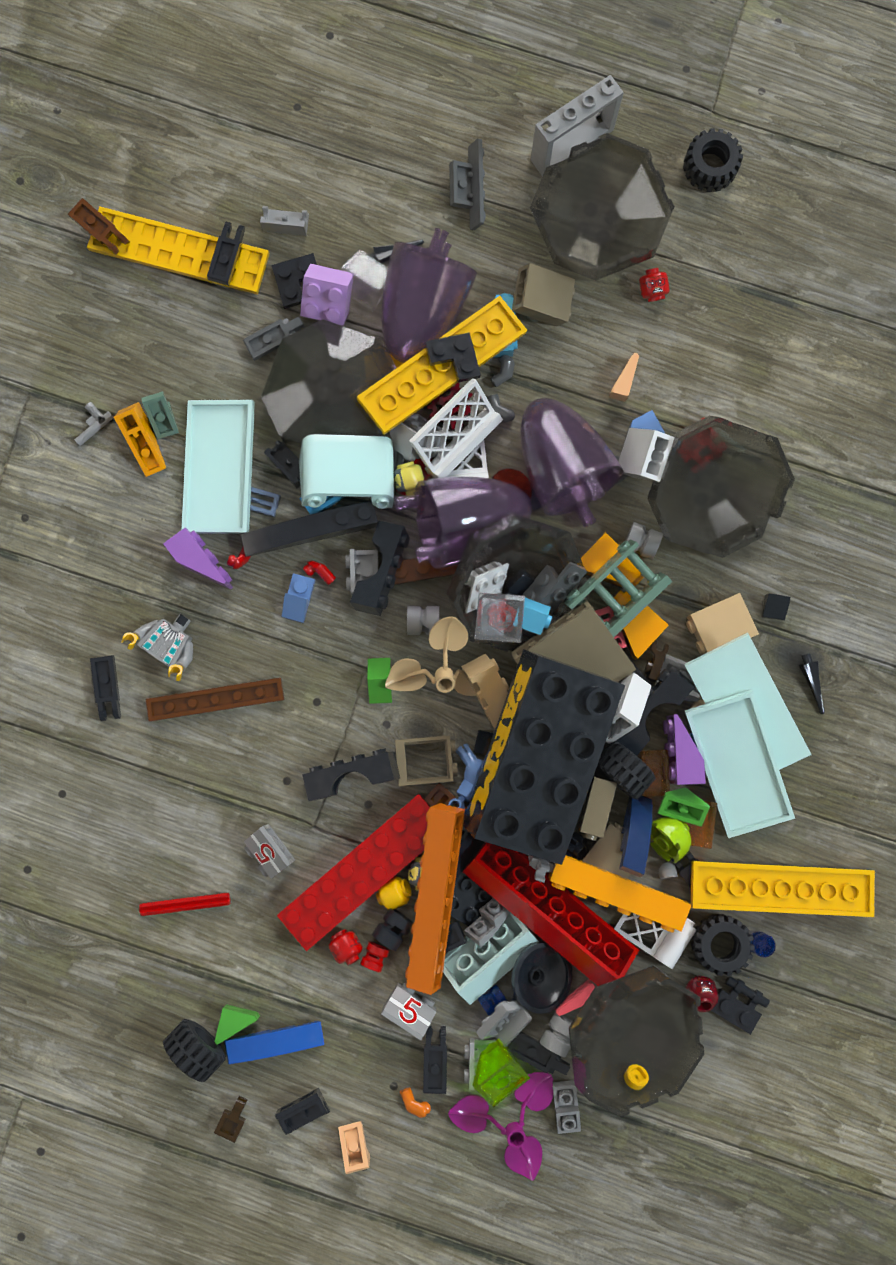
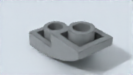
M494 898L479 909L481 917L464 930L467 937L480 947L487 943L498 931L510 913Z
M575 1080L553 1082L558 1134L580 1132V1114Z

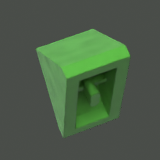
M391 658L368 659L369 704L392 703V690L385 687V682L391 670Z
M685 787L665 792L658 809V814L702 827L710 806Z
M226 1004L222 1009L215 1037L216 1045L257 1021L260 1017L259 1013Z

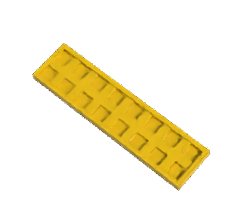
M99 206L98 211L113 223L117 230L129 241L125 245L112 234L108 240L116 245L119 250L117 255H115L104 244H100L90 235L87 245L89 251L258 295L270 254L269 250L242 244L230 285L220 284L207 279L218 237Z

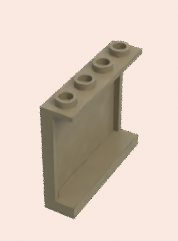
M587 599L549 625L548 629L542 630L541 635H535L511 652L517 664L523 649L617 682L624 680L636 670L631 660Z

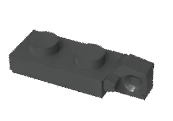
M299 316L291 321L287 318L284 320L279 319L246 337L243 342L255 361L297 337L296 333L304 329L305 326Z

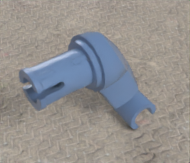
M468 744L463 745L464 749L460 746L456 750V753L466 765V770L464 772V780L457 790L459 798L450 800L448 804L454 806L456 803H459L458 808L465 809L464 801L469 802L471 800L484 763L482 759H477Z

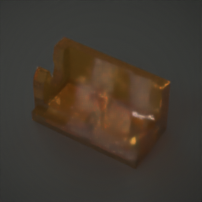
M668 750L641 751L642 761L653 771L656 777L655 781L643 795L648 797L664 796L665 792L670 791Z
M704 801L710 806V809L702 827L687 823L691 835V846L712 849L717 803Z

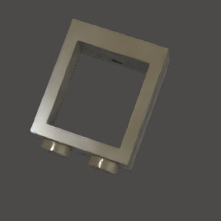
M450 735L395 740L396 760L400 779H398L399 786L453 782V777L458 776L457 763H452L451 755L456 754L455 740H450ZM445 742L447 776L408 779L405 745Z

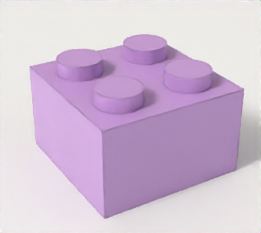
M310 264L303 280L300 316L343 326L350 310L354 273Z

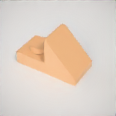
M359 1121L338 1127L345 1173L349 1174L368 1169L370 1166V1153L366 1147L362 1122Z

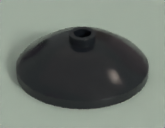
M546 942L530 945L519 955L512 972V989L519 1004L530 1012L544 1014L555 1010L566 999L571 988V963Z

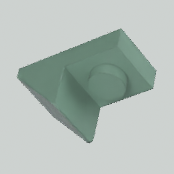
M163 391L141 398L157 439L179 433L170 402H167Z

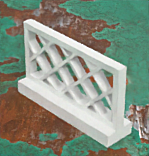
M472 378L409 442L425 464L427 473L442 482L503 419L499 413L494 411L477 380ZM474 389L473 400H467L468 393ZM456 405H460L458 416H451L452 409ZM466 405H472L470 416H464ZM478 405H483L485 408L477 415ZM444 420L442 431H436L437 424ZM450 420H457L455 431H448ZM463 420H469L468 425L461 431ZM428 436L426 447H421L418 442L423 437ZM434 436H441L439 447H433ZM447 436H453V440L445 447ZM438 451L437 456L430 462L431 452Z

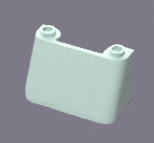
M317 434L308 435L303 438L299 458L302 506L319 507L325 503L327 496L371 497L372 504L380 509L393 507L394 466L393 443L390 438L384 436Z

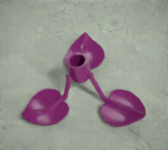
M534 1072L525 1075L518 1081L514 1095L517 1100L523 1102L520 1110L519 1122L509 1123L506 1128L501 1126L491 1115L487 1114L489 1105L479 1095H467L449 1110L448 1115L451 1121L457 1127L469 1133L483 1131L486 1128V1119L490 1120L501 1131V1134L506 1135L509 1145L505 1149L504 1159L507 1166L512 1171L525 1176L531 1181L535 1179L542 1162V1147L535 1137L525 1135L523 1129L525 1107L528 1106L532 1111H541L550 1105L553 1099V1077L551 1074Z

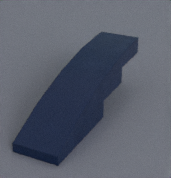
M641 796L638 800L629 797L621 831L624 835L620 851L623 853L619 869L638 877H642L645 873L652 828V799Z

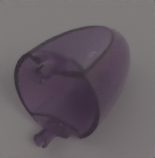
M440 228L434 229L429 247L423 248L408 243L395 242L390 256L382 296V332L389 353L401 363H405L425 349L426 341L439 339L450 330L460 314L477 276V272L474 269L447 257L452 245L447 242L445 243L449 233L445 230H442L441 233Z
M551 398L535 399L526 407L523 413L520 435L526 470L536 497L546 515L557 516L576 511L583 527H588V523L591 526L597 520L594 518L588 504L591 501H596V497L598 499L602 498L621 479L624 472L623 468L603 438L580 414L557 400Z
M457 476L421 480L417 483L415 492L412 495L394 498L397 512L416 508V522L423 546L416 547V558L418 562L429 560L435 569L469 561L502 546L527 525L532 514L531 499L523 490L510 483L485 477Z

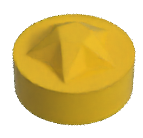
M633 1064L625 1071L624 1080L630 1088L641 1090L648 1083L649 1076L642 1066Z

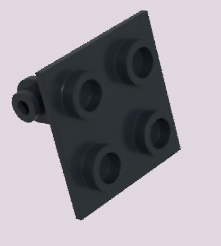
M463 871L455 881L451 916L470 926L481 917L479 909L493 897L464 874Z

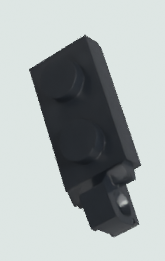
M520 1032L506 1049V1052L545 1073L553 1074L556 1070L567 1075L570 1069V1063L561 1059L562 1056L548 1050L537 1039L523 1032Z

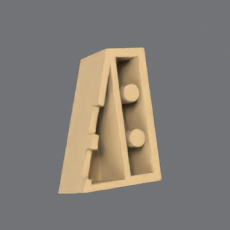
M483 654L461 667L489 722L495 729L508 694L509 686L505 679L500 677L498 673L500 669L495 659H489L486 654Z

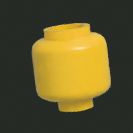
M399 876L391 878L376 893L378 903L381 906L384 905L388 910L390 908L394 910L408 904L410 896H412V890L408 881Z

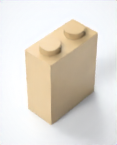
M740 593L687 616V628L691 634H695L697 639L696 647L701 655L746 633L749 634L750 638L759 634Z

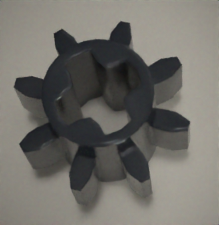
M577 832L571 838L566 855L581 860L586 855L588 847L585 845L587 841Z

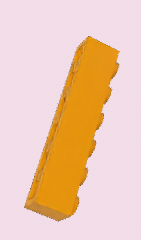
M565 855L563 864L555 863L552 872L548 875L549 881L552 882L551 886L565 891L566 887L574 890L573 894L584 899H587V896L596 898L595 903L604 907H608L609 904L618 907V912L630 916L631 912L640 915L639 920L652 924L653 921L661 923L660 928L674 933L675 929L682 932L691 908V904L687 901Z

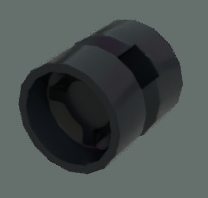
M390 908L383 917L384 923H379L372 935L389 949L397 951L403 942L402 936L408 935L413 922L398 910Z

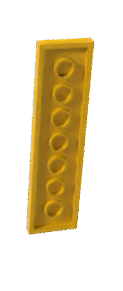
M498 296L440 338L470 332L478 366L480 367L525 335L527 329L502 297ZM425 348L359 394L357 401L385 435L458 383L453 362L430 366Z
M692 861L690 904L691 908L874 917L875 870Z

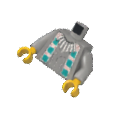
M179 614L173 624L165 619L147 623L132 633L124 634L121 643L126 640L132 642L128 645L127 649L129 650L133 649L135 643L138 642L137 645L169 667L168 677L172 673H177L176 681L181 680L182 672L186 670L193 660L192 637L184 632L191 620L182 614Z

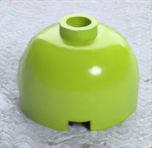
M667 816L660 817L652 822L651 838L654 842H651L650 845L664 860L669 862L671 857L674 859L673 863H677L687 854L691 847V835L688 825L684 821Z

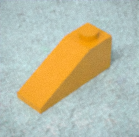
M137 402L119 410L114 419L145 476L147 477L166 469L152 427L140 403Z

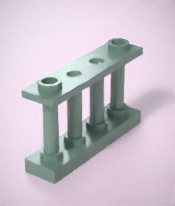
M631 539L621 543L617 548L618 552L579 589L572 590L567 596L568 600L564 602L567 607L573 609L576 605L582 604L585 601L584 598L594 590L614 611V616L608 622L602 620L613 637L672 582L667 575L661 572L654 574L634 552L639 544ZM628 558L647 579V585L642 590H637L617 568L624 559ZM609 574L631 596V600L625 606H621L600 584Z

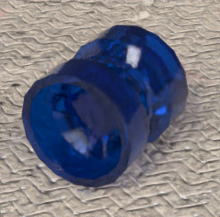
M760 931L751 934L754 939L751 941L754 945V950H751L753 953L765 958L774 953L776 943L771 936Z
M497 984L490 988L489 993L482 994L478 998L481 1006L489 1016L495 1012V1007L503 1001L508 1002Z

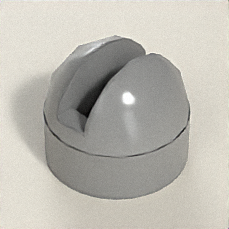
M666 862L660 866L659 879L678 877L677 869L672 863Z

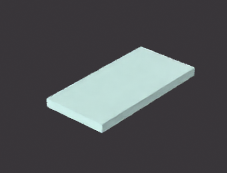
M188 400L182 529L186 527L190 532L194 530L197 534H244L249 532L255 402L253 400Z
M748 633L685 663V667L705 704L751 689L753 690L779 770L811 755Z
M752 689L685 710L697 748L704 759L705 772L728 838L795 819Z

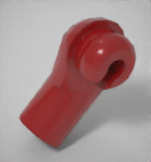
M242 547L238 557L235 555L229 556L227 565L237 570L245 565L251 556L246 557L244 547Z
M311 560L303 567L304 572L308 576H312L316 572L328 585L336 579L335 575L322 563Z

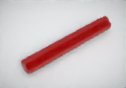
M229 893L148 902L139 905V912L141 916L228 906L231 904V897Z

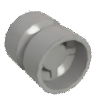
M633 522L626 540L636 541L639 546L634 552L639 551L640 556L653 560L661 543L663 533L654 529L647 531L644 525Z
M408 606L407 635H420L422 632L429 635L433 625L439 621V606H426L425 609H422L420 606Z
M554 1012L549 1022L550 1030L544 1031L539 1043L553 1053L566 1057L572 1046L570 1040L576 1039L581 1027L565 1016H558Z

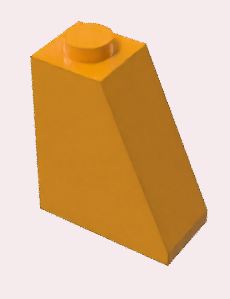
M605 533L576 564L584 567L587 570L586 575L592 577L618 552L617 548L619 545ZM628 558L624 559L617 566L634 586L644 578ZM611 574L603 580L622 587Z
M620 590L614 599L621 606H625L631 600V596L627 591L623 592ZM648 606L621 630L630 654L635 660L669 626Z

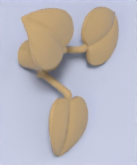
M453 616L445 617L436 622L430 630L429 643L433 649H443V666L438 668L435 676H433L427 669H421V665L417 660L401 659L392 666L385 682V687L396 691L418 690L426 684V676H428L432 684L436 683V688L440 692L447 693L454 688L462 695L476 696L463 669H457L453 675V671L448 668L447 651H458L466 645L468 641L466 627Z

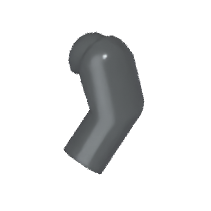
M508 355L500 358V372L490 378L495 387L500 386L513 376L515 363L513 358Z
M498 394L488 396V401L492 408L502 417L503 420L501 422L506 423L514 420V411L500 405Z

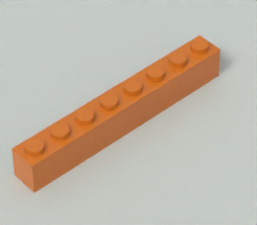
M442 803L430 807L426 815L428 825L427 832L423 837L425 847L424 854L420 860L422 870L421 877L417 883L419 893L414 905L416 915L411 928V934H413L412 944L408 950L410 961L405 973L407 979L406 988L429 995L438 991L442 983L465 809Z

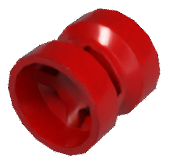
M369 941L366 947L367 953L362 957L360 964L372 971L381 972L384 966L383 960L388 956L390 950L380 944Z

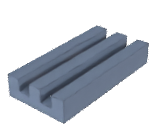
M251 487V493L272 498L274 501L272 503L251 497L250 502L272 508L270 511L250 505V511L275 517L281 495Z

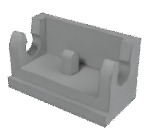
M268 206L262 207L263 217L261 216L260 223L263 232L307 236L309 220L307 210H302V213L271 210L268 209Z

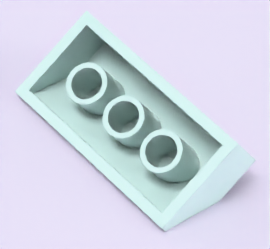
M510 912L498 931L482 947L466 936L468 941L466 944L445 954L443 973L457 993L471 1005L514 967L519 955L527 947L539 941L529 928Z

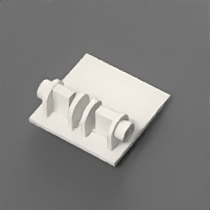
M493 561L490 564L476 568L475 571L465 573L462 578L463 583L471 587L465 613L480 609L482 606L500 599L504 581L507 577L508 563L501 565V563Z

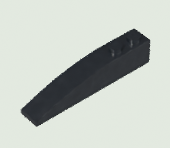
M367 501L241 534L245 556L249 557L376 528L378 520L372 501Z

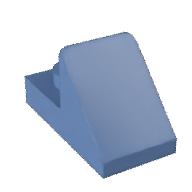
M293 573L288 593H285L282 618L304 623L315 579Z

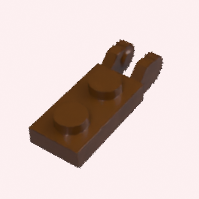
M83 198L68 213V216L100 244H104L115 255H117L119 250L108 238L113 234L125 245L129 241L117 230L113 223Z

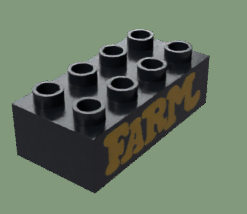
M523 649L464 817L463 826L475 839L562 865L625 685L610 678Z

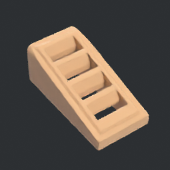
M634 353L613 386L609 398L627 401L639 359L638 353Z

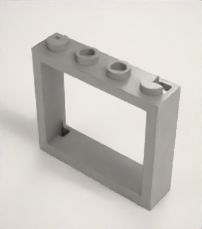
M611 75L535 125L531 162L542 177L614 130L624 92ZM600 117L603 120L601 123L597 121ZM547 123L549 127L544 131L541 126Z

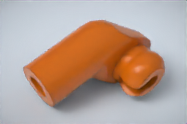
M410 1087L400 1091L405 1108L409 1113L419 1118L426 1117V1114L430 1113V1104L428 1102L419 1103L415 1101Z

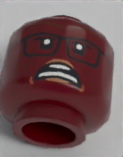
M699 975L686 984L688 1003L693 1009L699 1012H708L718 1003L716 984L711 978Z

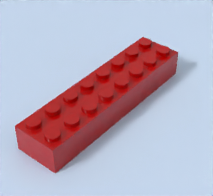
M420 794L415 796L277 914V917L305 951L309 950L424 851L423 837L427 832L428 822H426V815L430 805Z
M484 842L463 870V873L604 992L608 993L620 984L639 949L566 888L563 891L551 886L552 882L549 881V874L547 872L544 883L535 880L536 870L529 866V858L526 854Z

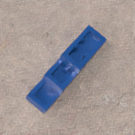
M321 1021L298 1026L291 1025L275 1030H265L224 1040L228 1064L253 1061L324 1045Z

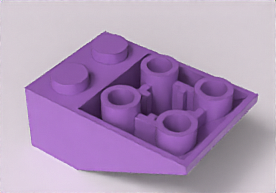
M185 527L163 543L176 562L184 568L230 590L233 588L229 583L232 581L230 575L221 566L217 567L218 559L208 548H203L206 544L194 530L190 532Z
M678 714L667 716V720L663 722L664 734L668 735V743H665L664 746L665 757H669V766H666V779L670 780V784L675 785L706 784L705 764L702 755Z

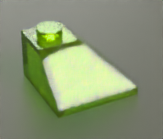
M499 1038L495 1042L490 1043L480 1053L472 1085L494 1108L527 1082L530 1077Z

